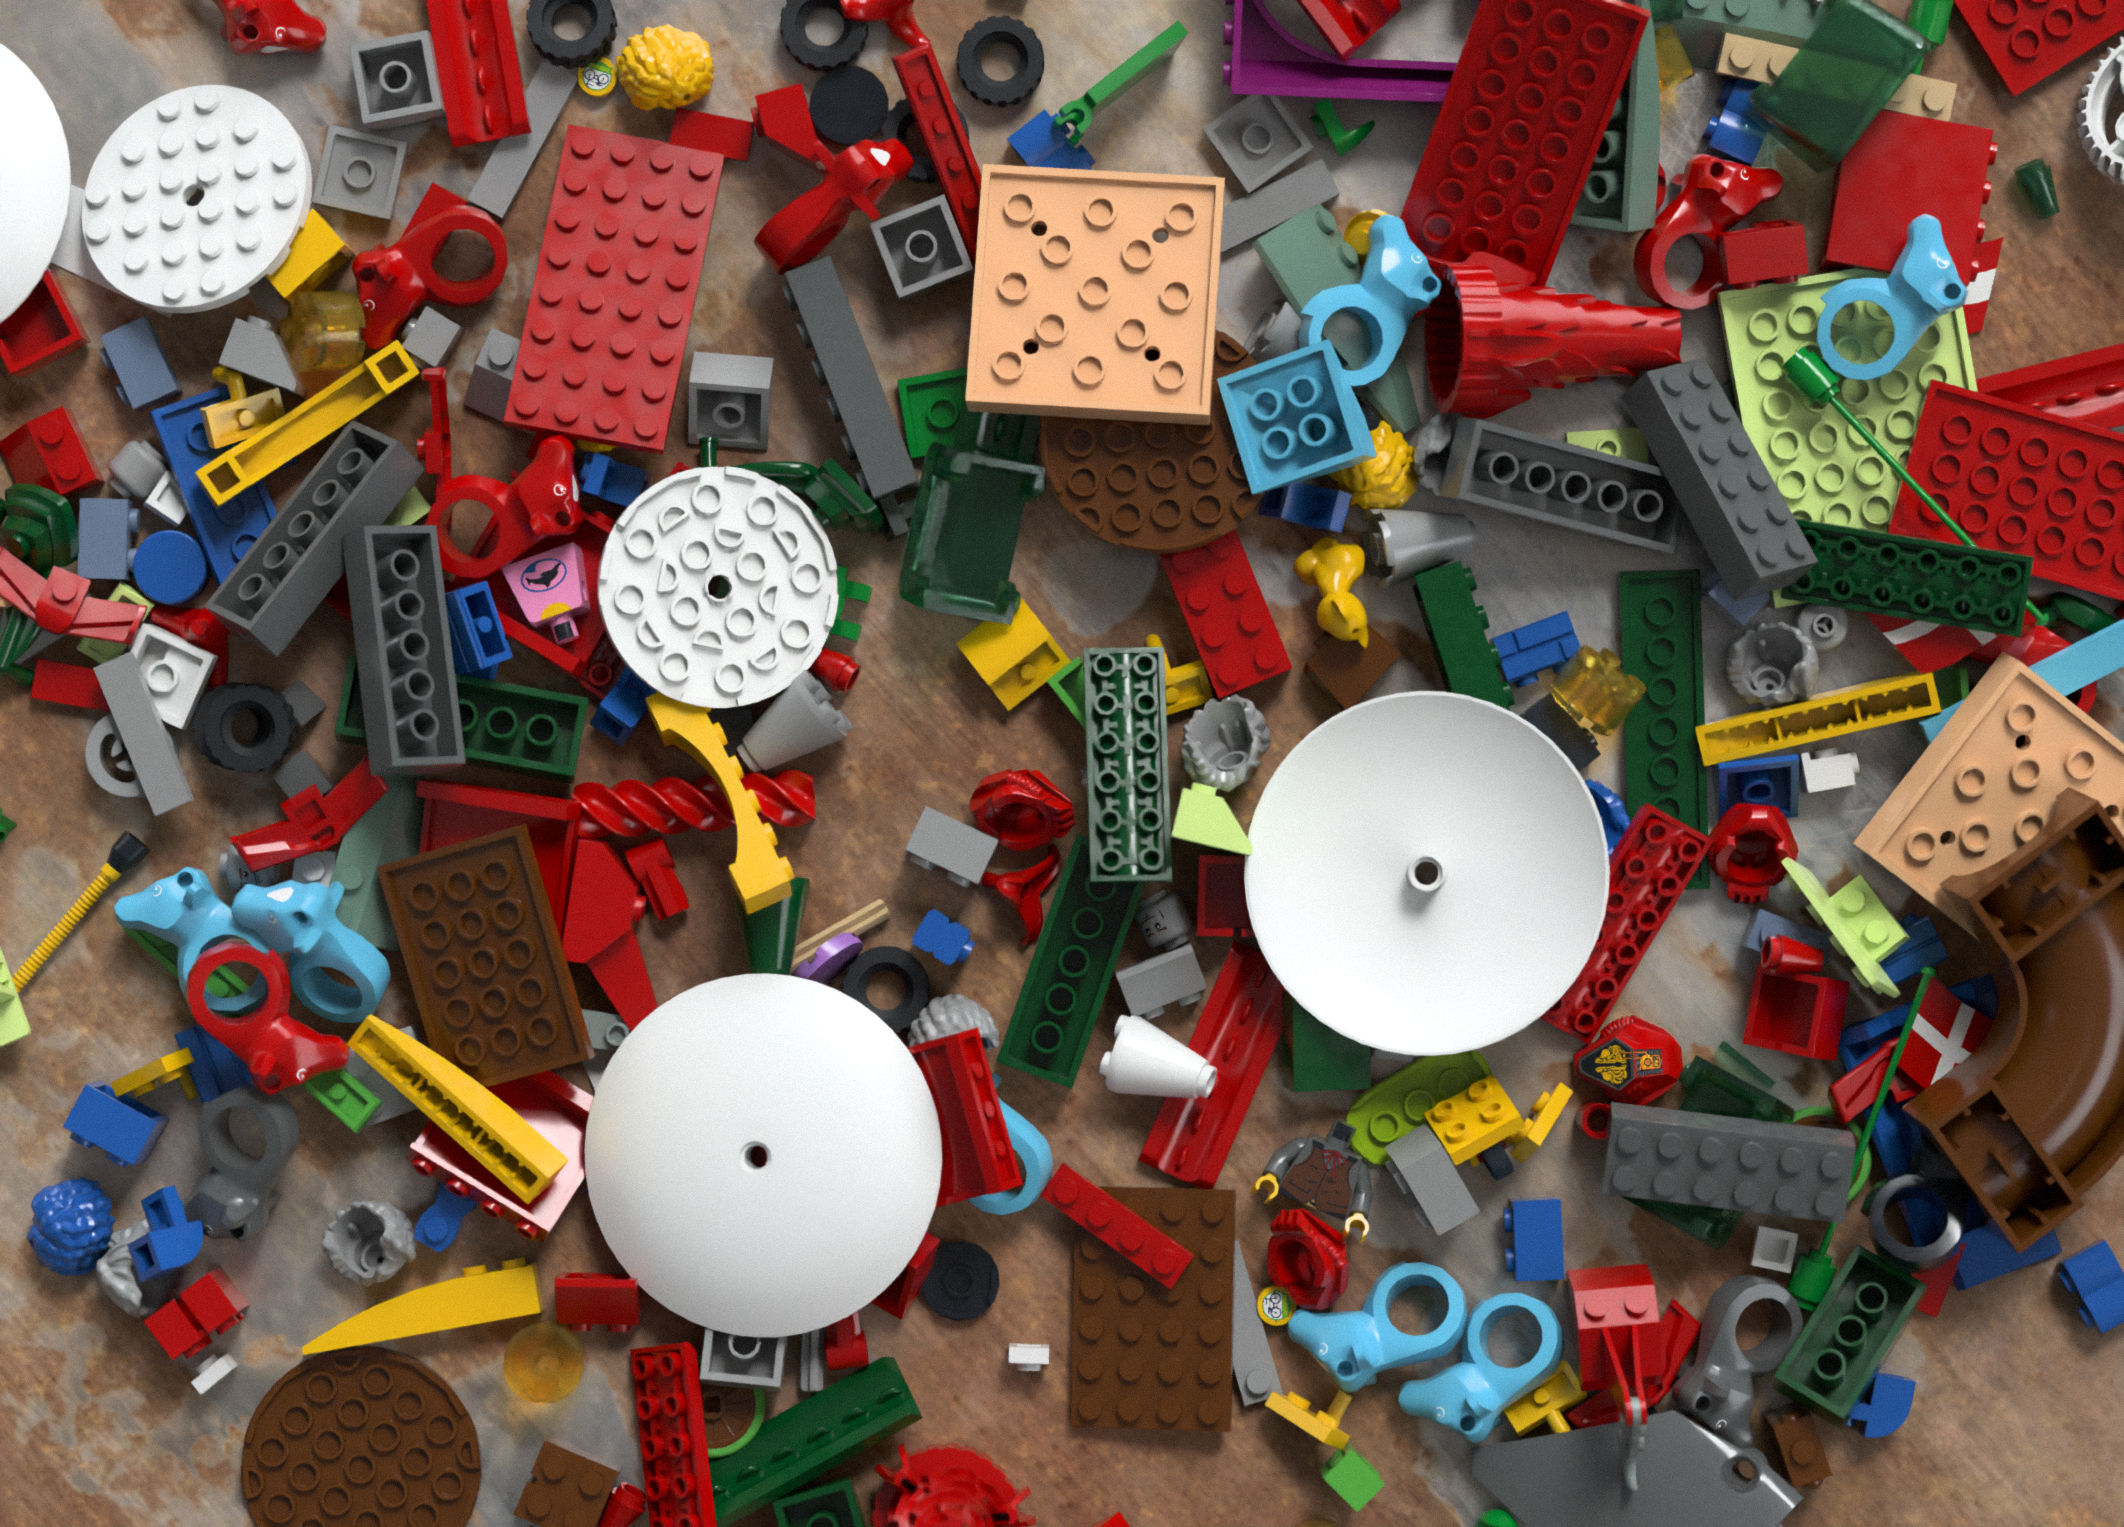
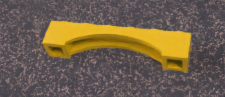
M396 340L283 417L196 471L194 478L215 509H218L415 379L420 372L400 342Z
M659 692L645 698L649 716L664 746L667 747L673 744L699 762L713 777L728 801L737 825L738 834L736 863L729 865L728 868L731 882L747 914L754 913L791 896L790 880L795 879L793 870L785 856L780 859L778 858L773 848L778 845L773 829L769 823L761 824L757 815L761 811L757 797L752 789L745 791L740 779L745 777L740 763L735 755L730 758L728 757L723 747L728 744L724 731L719 722L712 725L707 715L711 708L681 703Z

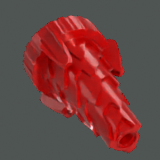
M1473 252L1464 263L1442 264L1435 274L1441 281L1442 287L1440 295L1426 308L1424 357L1428 389L1435 408L1442 414H1462L1465 418L1482 420L1530 400L1531 392L1529 389H1563L1564 383L1593 382L1600 376L1638 377V370H1655L1682 363L1679 355L1682 341L1681 314L1678 308L1666 306H1626L1613 304L1608 300H1596V297L1590 294L1555 293L1556 288L1532 286L1536 280V275L1533 271L1486 252Z
M903 1443L897 1446L901 1461L892 1468L890 1466L888 1468L881 1463H878L875 1467V1471L883 1478V1483L875 1499L876 1506L873 1509L872 1515L874 1527H1027L1036 1525V1516L1025 1515L1024 1512H1020L1019 1503L1031 1494L1029 1486L1016 1489L1012 1480L1007 1478L1006 1471L1001 1465L994 1463L993 1458L986 1453L977 1452L976 1448L967 1445L964 1447L959 1446L957 1443H947L945 1445L937 1443L928 1445L925 1449L919 1448L910 1453Z

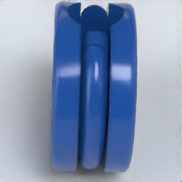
M176 530L156 532L146 538L138 547L133 560V574L140 590L150 599L167 605H182L196 599L205 590L211 576V568L200 541L189 534Z

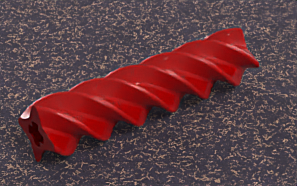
M784 770L768 778L757 772L744 773L745 777L740 779L745 791L752 789L761 807V811L757 815L762 825L773 822L783 827H797L811 820L815 821L814 773L809 776L798 770ZM710 774L700 776L691 783L677 777H665L650 786L633 779L620 781L611 788L597 782H585L574 787V794L571 793L572 800L582 802L579 838L598 839L611 832L624 837H636L651 830L673 835L682 833L691 827L703 832L721 831L731 825L737 827L727 799Z

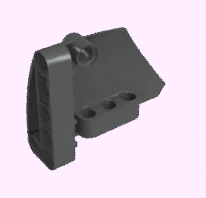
M1676 1410L1647 1415V1437H1644L1645 1451L1638 1452L1636 1458L1638 1489L1635 1493H1631L1627 1489L1624 1479L1621 1454L1619 1453L1617 1442V1429H1620L1619 1421L1563 1433L1472 1448L1471 1474L1528 1527H1778L1804 1498L1769 1467L1767 1458L1761 1451L1750 1447L1740 1449ZM1739 1461H1747L1753 1466L1754 1478H1748L1741 1474L1738 1468Z

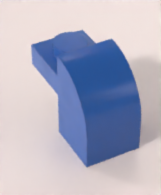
M586 452L577 479L580 485V493L627 508L640 494L648 489L652 475L645 470L617 462L611 457L596 452L594 454Z
M1297 482L1266 491L1258 514L1312 530L1342 533L1344 522L1349 513L1348 506L1351 494L1341 490L1315 487Z
M626 666L617 684L599 704L589 724L622 747L648 714L645 698L658 692L640 680Z
M175 1185L161 1188L141 1200L151 1232L128 1244L140 1283L170 1274L192 1261L201 1249L203 1242L201 1220L187 1222L184 1205L179 1199Z
M1878 1372L1866 1391L1865 1400L1859 1402L1846 1425L1855 1426L1856 1419L1861 1420L1858 1433L1866 1438L1883 1437L1894 1432L1904 1423L1910 1412L1916 1381L1908 1377Z

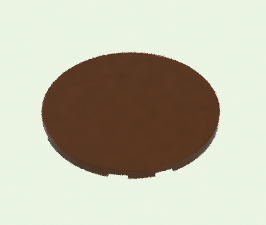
M1216 330L1210 425L1040 415L1039 446L1043 467L1049 484L1064 509L1078 524L1097 538L1116 547L1144 554H1175L1191 551L1215 542L1233 531L1255 510L1266 492L1255 495L1251 492L1217 379L1257 365L1256 361L1235 339L1223 331ZM1154 349L1147 351L1145 354V358L1151 362L1158 360L1160 357V353Z
M352 1346L330 1350L300 1363L281 1377L265 1394L249 1422L244 1437L242 1465L240 1467L244 1499L247 1501L256 1527H466L479 1495L482 1478V1453L478 1432L466 1404L451 1384L436 1370L424 1362L396 1350L374 1346Z

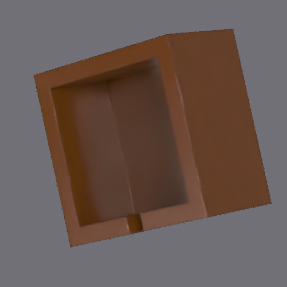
M549 1435L544 1440L530 1473L537 1477L531 1476L527 1481L513 1515L541 1527H597L623 1466Z

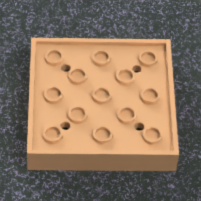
M983 164L965 399L968 411L1210 425L1225 178ZM1036 225H1044L1047 228V232L1042 236L1034 235L1032 230ZM1165 232L1168 235V239L1163 243H1157L1153 240L1155 233ZM1033 342L1039 346V349L1035 354H1027L1024 352V346L1027 343ZM1152 349L1160 353L1159 359L1153 362L1145 358L1146 352Z
M2002 652L1853 844L1979 941L1939 884L1951 875L1963 876L1987 868L2027 843L2054 816L2059 806L2056 796L2068 787L2098 800L2104 809L2108 805H2113V812L2110 817L2124 836V744L2021 661ZM2020 735H2025L2024 744L2016 747V739ZM1949 831V840L1941 843L1940 837L1942 833Z

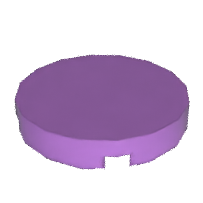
M850 932L841 933L816 949L817 951L814 953L816 957L811 963L803 961L793 976L825 985L843 972L862 951L864 944L854 932L853 934Z

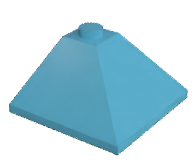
M1329 339L1217 379L1250 489L1254 495L1336 472L1377 458L1365 416Z

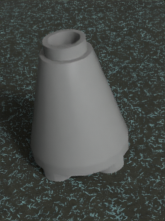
M805 669L792 681L790 686L779 692L742 739L743 743L737 747V750L753 772H758L762 768L768 770L841 741L853 729V726L840 709L836 711L828 702L833 698V695L825 683L819 678L815 680L812 674Z

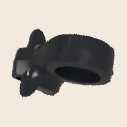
M1904 1113L1905 1122L1911 1133L1910 1168L1894 1173L1875 1184L1866 1195L1860 1212L1869 1219V1238L1876 1253L1883 1260L1903 1273L1924 1274L1940 1268L1956 1253L1965 1230L1970 1191L1938 1149ZM1904 1199L1924 1200L1931 1203L1941 1213L1945 1222L1944 1234L1935 1243L1922 1248L1907 1247L1898 1243L1888 1234L1883 1223L1886 1211L1896 1202Z

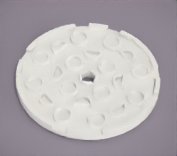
M200 85L163 95L146 104L126 119L110 136L95 159L86 182L82 201L83 233L90 256L102 275L123 295L134 302L137 301L151 306L157 311L195 313L219 308L234 302L250 293L248 288L258 282L266 274L271 276L281 266L292 251L289 246L299 227L303 228L305 225L312 196V174L308 153L301 137L296 133L287 118L270 102L252 92L225 85ZM197 188L204 191V198L198 205L189 206L186 203L197 192Z
M728 466L694 468L667 477L649 487L618 518L607 538L599 564V609L603 625L617 654L626 666L649 687L666 697L693 706L705 708L739 707L759 702L784 690L791 685L792 681L805 669L807 670L819 656L830 629L833 627L839 598V594H837V564L827 534L819 520L809 507L785 486L779 485L759 475V473L742 468ZM714 576L725 578L729 584L728 594L722 599L714 598L708 593V583Z

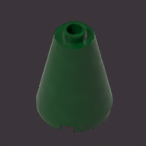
M795 877V879L790 880L791 896L749 915L731 883L730 887L749 974L789 975L811 888L810 879Z

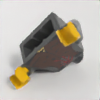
M1334 1119L1326 1138L1312 1132L1306 1138H1294L1273 1153L1262 1173V1177L1250 1188V1194L1253 1195L1259 1186L1266 1188L1269 1196L1264 1204H1268L1277 1193H1281L1346 1222L1342 1231L1344 1239L1348 1236L1349 1228H1358L1362 1233L1360 1243L1364 1242L1369 1231L1367 1219L1373 1192L1369 1168L1362 1163V1155L1348 1148L1357 1128L1342 1120Z

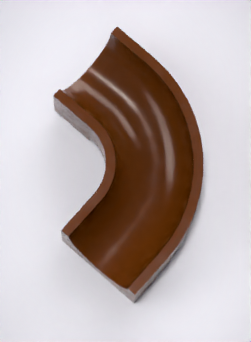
M2070 787L2056 796L2059 806L2051 820L2019 849L1987 868L1963 876L1951 875L1939 884L1992 960L1998 981V1006L1992 1026L1979 1047L1964 1061L1901 1107L1909 1120L1932 1142L1968 1188L1985 1215L1982 1221L1989 1231L2018 1254L2022 1253L2084 1206L2079 1197L2095 1185L2124 1154V836L2098 800Z

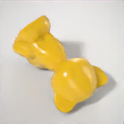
M1324 537L1317 541L1310 550L1303 552L1295 560L1292 569L1304 585H1317L1323 598L1317 608L1318 625L1342 641L1357 640L1365 649L1369 641L1367 615L1361 601L1349 592L1353 584L1364 573V550L1356 544H1339L1335 539Z

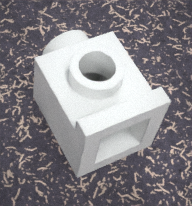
M1838 747L1814 751L1815 759L1810 760L1809 752L1798 754L1799 777L1803 794L1856 785L1854 776L1860 775V769L1855 752L1839 755Z

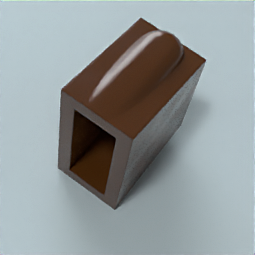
M1368 623L1369 641L1367 648L1364 649L1357 640L1342 641L1325 630L1313 643L1318 650L1303 667L1304 674L1343 711L1353 707L1402 655Z
M1792 1402L1762 1412L1786 1482L1793 1488L1801 1486L1803 1489L1812 1490L1820 1487L1824 1478L1832 1476L1819 1434L1809 1410L1796 1402Z

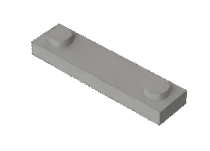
M1235 1240L1233 1367L1244 1405L1246 1406L1267 1400L1272 1391L1282 1395L1283 1392L1263 1323L1257 1311L1256 1299L1238 1240Z

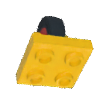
M1493 1074L1483 1080L1474 1082L1469 1088L1447 1100L1439 1102L1435 1107L1423 1113L1455 1166L1466 1160L1470 1161L1472 1167L1484 1162L1495 1180H1500L1514 1171V1167L1505 1149L1515 1144L1511 1135L1526 1127Z

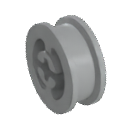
M110 713L94 726L87 739L85 757L88 770L97 784L114 795L127 798L147 797L132 761L123 760L116 764L120 769L135 774V780L131 783L118 780L107 767L105 749L113 735H115L116 741L112 746V757L119 759L128 753L114 717ZM162 720V723L165 727V730L175 751L177 759L179 760V749L176 737L170 729V727Z

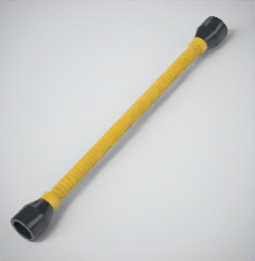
M125 830L112 845L107 862L100 869L101 872L100 875H97V879L93 880L94 883L90 884L91 887H87V891L83 892L84 895H81L77 902L73 904L74 907L71 906L67 914H64V918L60 919L61 922H58L57 926H54V930L50 931L51 934H47L48 938L43 939L44 942L42 941L37 946V949L34 950V953L30 954L31 957H28L24 965L20 966L21 969L17 970L18 973H14L12 980L17 992L24 988L27 981L31 979L30 977L34 976L37 969L41 968L40 965H43L47 957L51 956L50 953L54 952L53 949H57V945L61 944L60 941L62 942L67 937V934L71 932L70 930L74 929L73 926L80 922V918L84 917L83 914L87 913L86 910H90V906L94 905L93 902H97L96 898H100V894L104 893L103 890L106 891L110 883L116 882L123 873L138 866L149 853L150 849L140 839Z

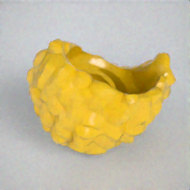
M669 24L656 28L646 27L643 30V35L635 34L633 37H629L627 46L621 50L622 55L616 57V74L619 77L621 86L624 87L626 94L631 98V103L641 110L649 111L659 107L675 109L678 106H686L695 101H700L702 97L708 95L711 91V85L714 81L713 73L715 71L713 58L711 57L708 42L702 40L694 32L686 31L684 33Z
M1381 420L1377 429L1369 431L1377 458L1328 474L1330 478L1338 481V488L1351 494L1349 505L1365 510L1375 508L1397 510L1404 506L1405 502L1416 492V482L1419 478L1413 467L1414 447L1409 446L1403 439L1402 433H1393L1391 426Z

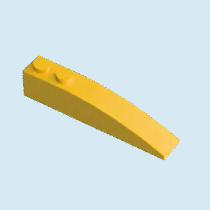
M1917 670L1811 695L1807 701L1796 699L1793 702H1786L1780 706L1765 707L1696 726L1695 730L1705 767L1942 711L1933 673L1921 674Z
M371 1014L367 1016L348 1041L347 1045L526 1204H529L549 1187L569 1161L565 1155L514 1110L475 1079L439 1054Z
M525 1257L501 1261L502 1268L487 1271L486 1264L462 1268L463 1275L415 1288L382 1301L344 1320L304 1345L302 1353L303 1355L541 1313L544 1310V1303L536 1262L526 1264Z

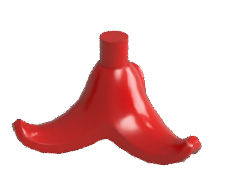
M840 0L842 14L849 20L885 22L891 32L902 43L912 49L930 43V40L921 31L916 22L912 7L914 0Z
M161 605L153 606L148 614L149 619L153 623L187 640L188 643L219 656L208 681L212 688L226 685L229 668L228 636L230 632L205 607L198 609Z
M1055 844L1048 846V856L1045 860L1027 870L1007 872L1001 875L986 872L982 877V886L995 890L1000 898L1014 909L1024 927V936L1020 939L1022 946H1027L1035 941L1042 929L1043 909L1040 895L1052 884L1061 866V855Z

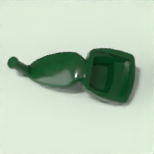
M703 437L699 439V445H701V468L717 467L718 438ZM832 458L826 460L818 469L811 464L798 461H769L731 466L759 473V475L785 486L793 493L804 494L805 498L814 507L812 513L825 530L831 527L834 531L850 526L858 535L870 533L876 536L885 528V522L875 503Z
M17 483L5 490V508L8 518L2 527L7 548L13 556L46 580L53 566L59 568L66 567L78 559V531L71 505L66 498L44 487L26 483ZM13 605L9 608L2 607L0 616V675H5L16 681L21 687L27 688L33 684L35 673L30 668H24L14 663V661L18 660L31 647L43 629L39 628L35 621Z

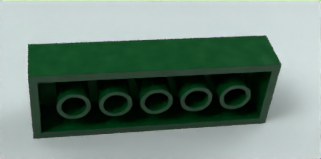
M349 655L334 731L335 740L368 747L357 656ZM455 674L466 765L574 784L589 698Z
M1076 834L996 1060L998 1063L1072 1088L1145 883H1090L1089 838Z

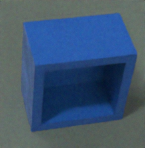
M97 1081L84 1086L63 1127L72 1132L70 1138L73 1141L87 1148H91L92 1145L101 1147L107 1151L105 1157L108 1160L126 1168L128 1164L137 1165L148 1161L170 1118L126 1094L116 1097L111 1086L102 1081Z

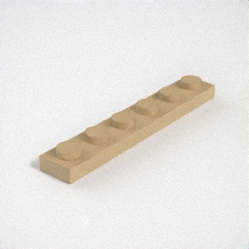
M1730 33L1722 35L1714 73L1863 107L1943 121H1950L1957 84Z

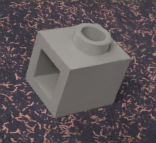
M426 306L419 319L417 320L413 317L403 330L401 338L405 341L402 347L410 353L409 357L414 365L422 370L430 368V366L434 368L443 367L465 330Z

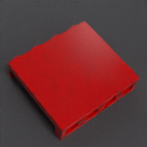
M1851 105L1844 117L1820 268L1837 270L1839 266L1891 274L1898 257L1906 245L1909 224L1916 217L1927 214L1937 218L1941 223L1944 242L1956 266L1960 280L1965 287L1969 285V282H1975L1979 268V259L1973 258L1975 243L1980 244L1982 242L1985 230V220L1979 219L1981 205H1987L1991 192V181L1986 180L1987 168L1994 165L1998 146L1996 142H1992L1994 129Z
M512 470L509 475H511L515 481V479L520 474ZM595 509L591 515L582 511L584 521L575 533L543 539L512 562H518L571 542L581 548L590 611L573 617L579 634L578 639L565 644H556L551 626L541 629L532 626L515 597L502 569L480 578L459 577L456 575L452 582L446 579L444 581L445 593L487 580L505 634L580 678L607 635L598 602V571L603 548L615 521ZM495 514L491 517L469 556L487 558L496 549L500 538V529Z
M437 778L418 780L416 796L425 798L419 854L526 823L562 943L575 865L582 802Z
M978 1027L907 1047L929 1086L939 1119L943 1162L941 1184L935 1208L986 1194L999 1193L1022 1185L1023 1182Z
M550 1070L485 1087L569 1159L549 1187L529 1204H526L431 1119L416 1142L411 1144L406 1156V1160L411 1162V1167L417 1173L425 1177L434 1176L444 1182L446 1189L459 1198H466L467 1196L480 1204V1209L486 1215L494 1219L503 1218L513 1224L515 1231L522 1237L532 1241L536 1238L544 1243L586 1177L584 1148L586 1126L593 1096Z

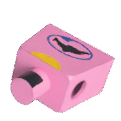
M571 542L509 564L502 569L505 578L532 626L537 629L551 626L556 644H565L579 638L573 617L590 611L583 553L579 546Z

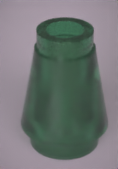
M2042 157L2013 169L2016 177L2013 182L2036 214L2038 220L2048 218L2060 212L2050 165H2045Z

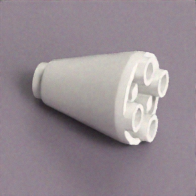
M1136 1015L1131 1017L1120 1016L1114 1031V1037L1117 1040L1113 1051H1107L1104 1054L1099 1071L1100 1074L1106 1076L1105 1085L1108 1090L1121 1094L1196 1099L1198 1096L1207 1098L1210 1095L1217 1076L1216 1067L1210 1066L1208 1060L1145 1019Z

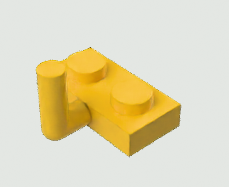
M217 366L213 369L212 378L216 382L228 385L231 399L200 409L209 447L217 449L248 439L285 415L279 387L272 385L246 394L243 378L239 372L222 366Z
M1150 634L1146 637V647H1163L1158 635ZM1164 649L1166 716L1209 702L1213 695L1202 660L1171 669Z
M188 1047L159 1058L110 1083L116 1097L132 1091L134 1097L137 1098L157 1089L154 1082L158 1080L161 1086L178 1078L188 1101L199 1097L187 1068L188 1064L195 1062Z
M1560 1082L1550 1093L1545 1090L1540 1093L1530 1108L1535 1113L1532 1119L1527 1117L1524 1120L1526 1127L1511 1135L1516 1145L1510 1155L1524 1163L1540 1147L1572 1095L1573 1091Z
M1565 1359L1560 1363V1366L1552 1376L1505 1408L1503 1413L1518 1437L1523 1436L1546 1421L1554 1433H1563L1571 1429L1561 1412L1588 1396L1586 1391L1580 1390V1382Z
M1341 1389L1338 1390L1327 1412L1319 1410L1318 1414L1308 1409L1311 1404L1310 1401L1292 1391L1289 1392L1288 1396L1272 1391L1265 1403L1267 1407L1325 1444L1343 1450L1350 1438L1338 1426L1353 1396Z

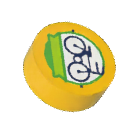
M601 57V60L588 64V67H579L577 73L578 83L589 96L596 98L605 97L611 94L617 86V70L610 60Z
M1276 1284L1263 1288L1256 1299L1259 1316L1270 1325L1279 1326L1286 1324L1296 1312V1302L1285 1287H1277Z

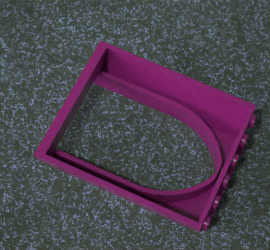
M1225 0V5H1232V21H1224L1223 45H1231L1230 61H1223L1222 85H1229L1231 94L1442 102L1457 64L1456 62L1348 58L1342 62L1337 55L1318 50L1290 34L1270 14L1262 0Z

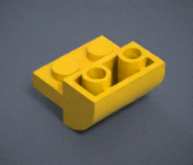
M1019 594L956 643L1008 711L1071 662Z

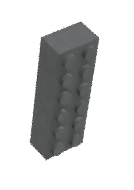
M826 256L785 272L788 283L781 286L792 312L799 309L803 320L796 322L806 348L814 346L818 357L812 359L811 362L821 386L826 384L830 386L833 395L825 398L835 422L843 421L847 429L846 433L840 435L850 460L858 458L862 470L855 472L861 489L868 496L873 495L875 502L889 495L894 494L896 496L921 486L831 256Z
M1705 357L1647 371L1622 396L1734 602L1791 586L1818 562Z
M1458 418L1440 496L1654 552L1675 554L1685 511L1660 467L1480 419Z
M351 420L204 607L230 633L278 657L346 571L342 537L362 526H381L389 518L391 512L405 494L412 489L425 468L399 441Z
M436 525L362 526L343 536L342 542L371 776L447 772L466 764L437 527Z
M1611 1102L1600 1174L1601 1193L1844 1223L1856 1145L1852 1131Z

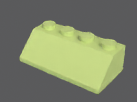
M1193 782L1190 790L1182 789L1171 832L1172 838L1241 855H1252L1253 846L1224 798L1215 796L1217 788Z

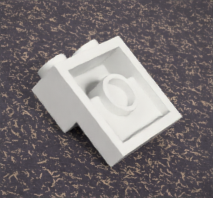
M143 623L141 629H138L132 644L128 645V649L135 655L161 720L186 730L219 656L188 643L187 640L153 624Z

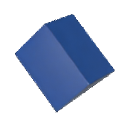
M1798 754L1711 765L1717 821L1737 803L1776 806L1783 812L1786 818L1798 817Z

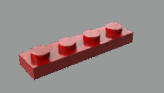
M1065 1162L1061 1164L1040 1195L1170 1289L1174 1287L1195 1256Z

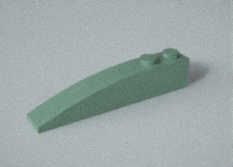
M1621 0L1651 11L1649 0ZM1651 12L1569 224L1622 232L1650 229L1655 225L1660 152V97L1656 44Z
M1672 0L1662 61L1715 70L1722 35L1730 33L1870 65L1903 64L1908 46V40L1904 39L1907 22L1827 2L1816 5L1812 4L1813 0Z
M1321 203L1303 210L1251 243L1302 320L1300 312L1309 300L1321 291L1341 285L1360 283L1363 268L1358 262L1357 252L1350 244L1345 242L1337 230V224L1333 215L1324 209ZM1345 309L1333 312L1325 321L1321 341L1327 339L1331 341L1332 346L1345 359L1343 369L1353 371L1361 367L1369 357L1372 347L1371 332L1366 322L1356 313ZM1399 347L1387 371L1378 379L1365 385L1369 388L1367 391L1368 400L1392 429L1403 435L1420 425L1421 421L1412 383Z
M425 773L382 775L390 790L344 834L329 885H331L333 882L339 881L344 887L342 898L336 908L337 919L342 925L362 936L374 947L394 952L399 951L400 945L376 867L419 854L425 798L417 797L416 791L418 780L425 779Z

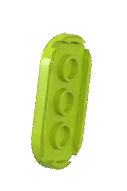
M1475 1050L1446 1055H1422L1412 1063L1376 1083L1371 1089L1363 1091L1354 1099L1346 1115L1345 1122L1357 1128L1350 1143L1351 1147L1356 1153L1362 1155L1363 1159L1374 1164L1385 1165L1391 1158L1384 1147L1422 1124L1426 1123L1437 1138L1423 1113L1435 1107L1439 1102L1447 1100L1469 1088L1474 1082L1492 1075L1493 1073L1488 1062Z

